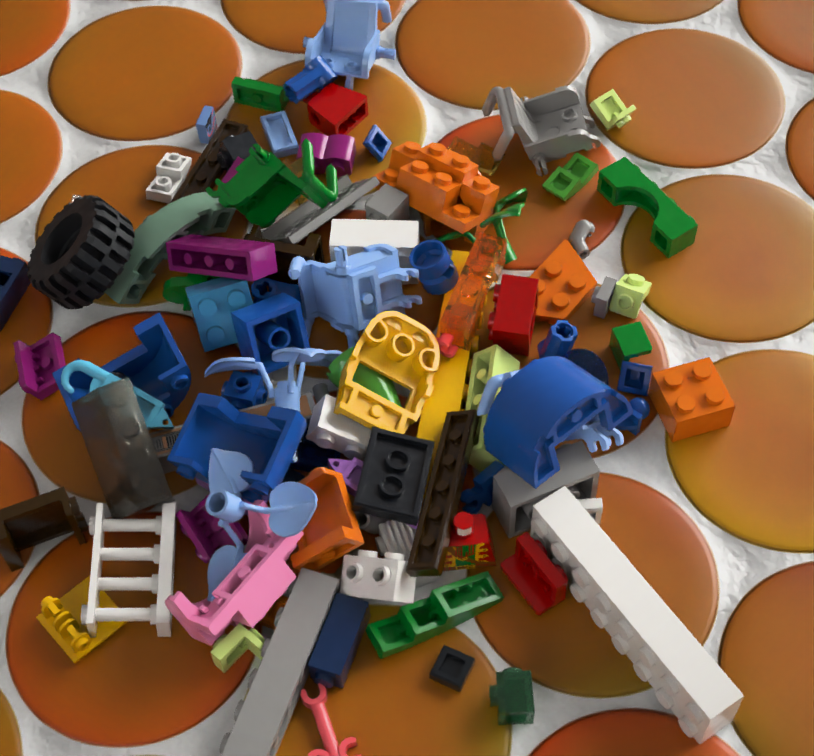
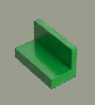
M236 76L231 83L235 103L272 112L284 111L289 102V98L285 95V90L282 86Z

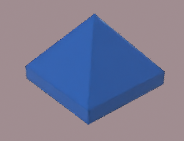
M375 124L362 144L381 162L392 142Z
M622 361L617 391L647 396L653 366Z

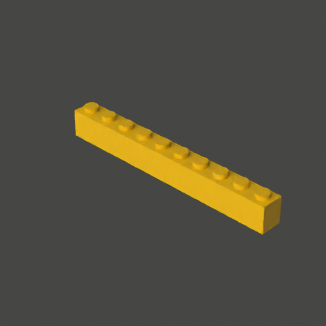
M452 251L451 260L458 271L459 278L453 289L444 293L436 337L440 338L444 333L453 335L454 339L450 345L458 346V350L453 358L440 354L438 371L434 372L431 384L434 386L431 397L426 400L422 407L417 438L435 442L422 506L447 412L465 411L463 404L467 402L469 388L467 381L471 375L472 352L476 353L479 349L480 335H476V329H482L484 312L480 311V306H486L488 289L484 288V283H490L492 266H487V254Z

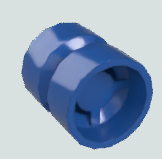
M436 239L426 240L416 245L409 256L412 268L419 270L418 278L427 293L441 295L453 289L458 282L459 275L446 247L441 241Z

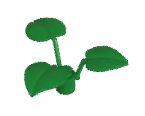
M519 189L498 200L494 207L495 214L480 224L481 228L491 223L494 225L497 237L487 241L488 248L482 245L469 231L464 234L453 231L436 238V240L443 242L449 239L467 237L484 254L491 256L497 269L517 259L507 239L502 218L520 216L521 209L525 206L524 202H526L528 196L527 189ZM513 202H522V203H518V204H514V205H512V206H509V207L505 208L504 210H502V211L500 212V210H501V209L504 207V205H506V204L513 203Z

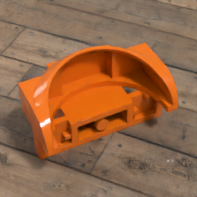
M407 141L392 149L388 169L372 176H376L380 182L375 189L379 190L386 183L408 194L410 207L462 234L469 231L477 240L488 227L487 225L481 228L480 224L493 214L500 189L499 186L491 183L488 178L480 174L478 171L479 165L471 162L467 156L446 149L440 143H431L421 148L418 143ZM459 195H460V197H461V199H462L464 205H462V204H457V200H458ZM465 237V241L474 244L467 237Z

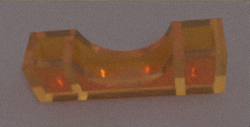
M482 232L478 233L440 321V336L444 333L454 336L450 345L458 346V348L463 350H470L479 328L480 316L488 290L493 282H498L505 265L507 239Z

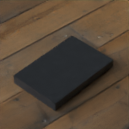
M372 427L352 511L417 526L435 442Z

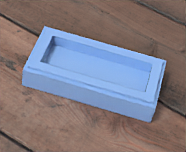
M285 110L260 116L261 125L271 152L277 158L297 154L299 145Z

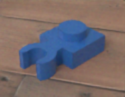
M495 460L473 479L475 486L472 489L462 491L460 501L466 504L462 508L463 512L477 514L482 504L488 507L492 504L493 475H496L505 468L504 465Z

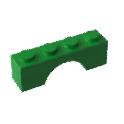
M623 157L599 171L597 190L613 206H637L652 216L654 222L650 241L667 258L672 257L695 242L698 224L694 218L687 215L672 198H669L659 189L654 181L647 178L637 165L632 164L626 157Z

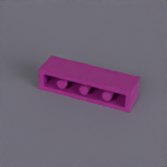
M189 234L165 242L170 271L255 281L278 272L274 243Z

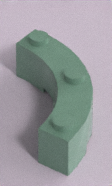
M201 192L175 200L153 215L147 216L143 223L134 231V247L130 250L131 256L128 262L123 266L124 270L120 276L116 277L115 283L111 288H107L104 293L118 304H139L147 287L156 276L153 272L163 259L168 260L165 242L189 234L207 236L214 233H224L236 208H225L219 203V198H213L207 192Z

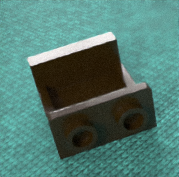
M253 224L250 234L247 233L244 237V240L274 243L278 272L263 278L299 285L298 279L292 280L288 275L290 263L294 257L300 256L305 261L314 260L325 263L320 234L309 233L305 246L263 239L260 225Z
M61 487L0 510V553L12 572L24 567L20 553L24 549L73 531L80 545L87 543L83 532L89 529L83 512L80 511L76 497L69 498L65 488Z

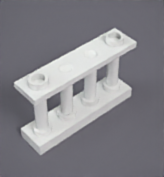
M97 503L96 515H90L89 534L94 535L88 605H82L81 625H87L90 637H96L97 622L150 621V625H156L157 637H171L172 613L166 607L165 600L169 595H173L177 529L176 503H162V516H156V519H106L104 504ZM105 532H155L156 535H161L160 544H154V548H104ZM102 561H154V564H159V573L152 574V577H101ZM100 591H152V594H157V604H151L150 608H99Z

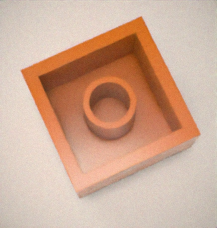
M710 357L652 373L648 394L672 442L730 426L735 404Z

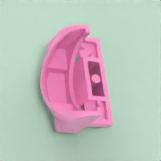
M255 500L252 505L268 507L264 500ZM248 510L249 535L244 551L247 554L212 592L215 599L212 602L206 598L202 601L191 603L182 592L177 591L175 595H169L165 600L166 607L192 638L210 646L224 634L225 629L229 625L236 627L241 623L253 628L265 617L266 612L287 591L288 586L296 578V575L286 564V561L298 546L296 543L304 535L303 531L292 537L278 536L270 529V514Z

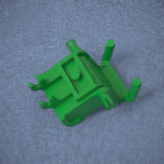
M307 138L301 144L303 171L300 178L271 151L268 152L262 149L260 145L253 144L256 150L252 147L249 148L250 155L235 168L238 173L226 184L216 179L215 183L218 185L216 191L210 187L206 188L207 193L211 197L219 198L218 201L223 207L236 208L252 225H260L261 229L271 226L276 221L275 219L301 195L321 209L327 203L334 202L338 197L337 170L332 164L326 167V187L314 175L313 145Z

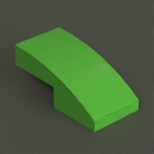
M576 152L563 168L560 166L556 168L542 187L561 200L566 201L594 177L599 171L598 164Z

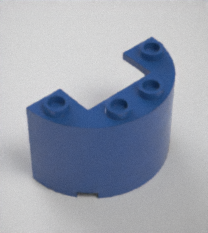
M159 312L133 327L142 344L100 368L109 373H124L133 386L162 401L165 404L164 409L170 418L189 391L191 372ZM66 365L52 373L76 428L80 432L92 438H118L128 435L138 436L146 431L124 417H117L108 408L95 402L90 396L89 391L93 380L91 376L81 371L73 372L69 377V383L74 389V393L70 394L61 384V374Z
M548 356L534 359L515 375L503 382L483 427L485 449L536 489L560 470L555 446L597 414L600 425L611 431L632 415L633 409L623 395L567 358Z
M199 392L167 461L177 467L176 473L190 480L197 478L209 484L208 473L212 448L243 453L252 460L255 471L252 473L242 470L240 477L250 484L246 491L240 492L242 498L250 503H253L255 500L269 501L270 492L283 482L307 428V422L298 410L271 406L266 417L240 412L222 396Z

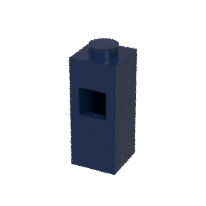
M1 255L0 332L31 284L27 275L28 268L26 262L19 258H9Z
M337 592L308 663L310 678L316 684H323L326 688L336 686L343 689L371 617L369 602Z

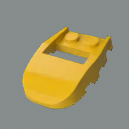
M385 311L377 314L364 329L341 371L334 413L337 415L342 414L371 430L372 427L405 434L409 425L417 422L422 413L421 409L424 403L431 397L434 386L431 384L434 372L438 371L440 361V348L434 334L426 326L403 313ZM361 363L409 389L410 393L404 408L352 381L358 364Z

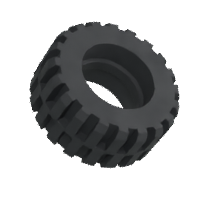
M84 195L74 199L73 203L65 205L64 209L53 217L54 219L51 223H48L44 228L43 234L38 237L36 246L30 254L31 260L27 265V275L31 285L66 309H81L83 306L91 305L93 300L102 297L104 291L107 288L110 289L115 283L116 277L121 275L124 270L123 266L131 256L130 250L134 247L133 238L135 237V232L131 221L104 200L94 195Z

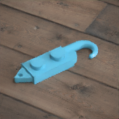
M74 360L63 369L61 384L70 394L74 393V389L69 383V377L73 372L81 371L93 378L89 391L90 396L95 402L148 432L150 429L174 428L164 409L165 404L116 375L85 360ZM168 421V424L164 425L163 422Z

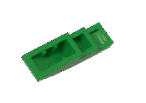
M485 571L433 589L429 597L413 602V604L401 606L396 615L368 624L365 632L380 659H383L456 627L503 601L504 596L490 573Z

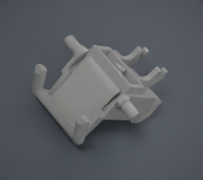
M496 86L491 89L482 107L484 117L489 116L497 102L504 130L492 152L494 161H499L502 158L514 134L518 133L529 160H532L533 164H535L538 176H542L541 168L544 175L548 173L547 162L567 157L566 154L585 149V151L593 149L592 143H595L597 148L601 146L599 137L588 133L586 124H589L590 128H594V119L583 115L577 91L572 86L557 87L553 92L531 99L524 97V101L517 96L511 86L504 89Z

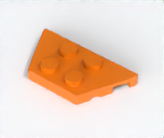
M566 239L529 277L539 279L538 307L535 322L545 321L555 325L557 320L568 321L592 295L597 286V281Z

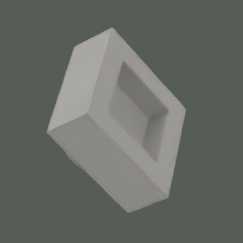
M606 276L602 286L595 287L591 302L595 303L594 316L605 319L617 283L616 279Z

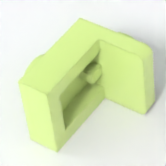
M614 89L598 97L590 104V107L607 131L616 125L618 128L626 125L632 120L630 115L636 110L634 104L626 108Z
M624 274L616 283L609 310L636 319L643 300L650 292L652 283L645 281V278L638 274Z
M239 623L228 635H222L214 643L213 650L210 653L215 666L225 673L248 649L262 660L261 651L265 639L254 628L248 630Z

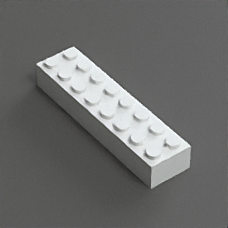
M567 487L560 488L533 505L530 536L534 541L537 539L544 545L548 554L547 557L554 565L558 564L562 567L567 575L573 597L579 603L583 602L588 607L593 621L599 628L606 629L612 637L611 640L616 650L620 654L628 656L633 663V668L638 677L644 682L648 681L655 689V694L660 704L665 709H671L677 716L682 731L688 737H694L700 745L730 724L744 697L742 692Z

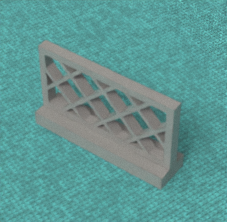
M344 175L337 180L338 197L334 202L327 203L321 209L310 200H307L262 231V238L297 244L307 237L309 233L314 232L357 202L363 195L379 185L380 182L375 176L352 183L348 175Z

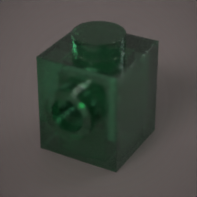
M511 667L504 669L502 672H496L495 685H489L490 706H497L498 725L533 724L535 708L531 670L523 671L521 668Z

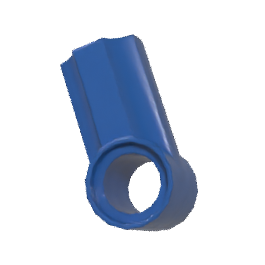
M321 55L317 56L304 67L303 71L284 83L285 95L291 102L293 101L298 104L315 91H321L328 84L333 83L338 76Z
M557 320L556 324L550 327L546 339L537 345L539 359L548 356L568 358L578 336L576 326L571 325L567 320Z

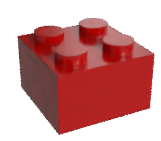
M503 274L501 284H495L493 302H495L494 312L490 311L488 320V340H492L493 345H499L510 354L529 356L538 307L539 279Z

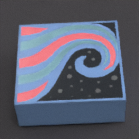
M204 106L196 122L200 143L208 144L217 127L214 107Z

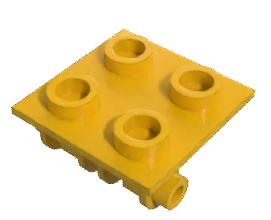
M90 576L60 599L52 598V596L45 597L40 603L42 613L36 616V619L74 664L128 622H97L96 637L89 636L87 625H81L82 605H88ZM100 591L99 608H118L104 591Z

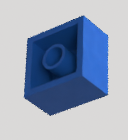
M284 292L231 312L241 357L255 358V362H262L267 374L289 364V362L273 361L272 353L275 350L282 348H310L300 301ZM258 369L250 370L258 376H262Z

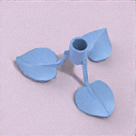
M282 348L275 350L272 353L273 361L289 362L288 380L277 382V388L275 389L263 363L255 362V358H221L211 363L204 374L207 377L208 375L224 371L258 369L269 391V398H275V406L298 410L301 413V386L305 366L328 367L343 352L317 348ZM295 364L300 365L296 382L294 381Z
M218 448L211 449L208 473L210 494L207 497L205 507L208 514L219 518L218 526L225 529L237 548L232 545H225L216 550L212 555L207 570L209 588L207 600L210 602L215 599L212 592L247 554L243 553L244 545L229 523L240 520L245 510L270 514V529L278 536L292 537L300 533L307 526L316 510L318 501L315 492L310 487L294 481L281 483L270 492V507H261L242 501L240 492L246 491L250 484L243 480L240 474L242 470L254 473V464L243 453Z

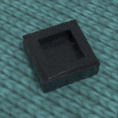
M444 645L429 677L461 693L475 664V658Z

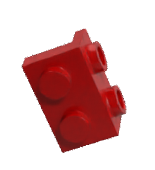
M525 532L516 538L515 554L502 561L500 568L537 615H541L565 600L568 578L562 567L558 564L554 565L547 557L548 554L544 545L537 539L534 541L530 534Z

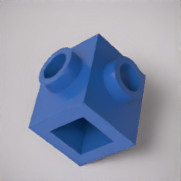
M233 370L229 381L226 380L222 386L221 396L237 410L266 403L268 390L264 388L262 376H258L250 371L241 372Z

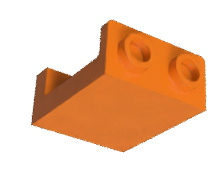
M325 467L313 469L307 477L299 481V483L310 487L315 492L318 501L314 514L307 526L302 530L304 535L297 542L299 551L290 556L293 568L301 570L303 567L316 572L364 544L355 512L352 511L353 506L342 473Z

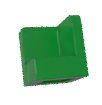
M640 321L612 328L609 346L620 371L622 361L629 362L630 358L652 352V345Z

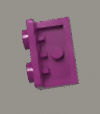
M52 332L31 346L21 340L14 342V358L18 367V382L22 390L40 400L59 390L52 373L66 365L61 337Z
M209 494L191 512L180 509L175 514L181 523V531L192 540L196 547L195 552L197 556L205 563H209L215 551L222 546L232 545L237 548L225 529L218 526L219 518L208 514L205 504ZM238 521L229 523L245 546L248 541V535Z

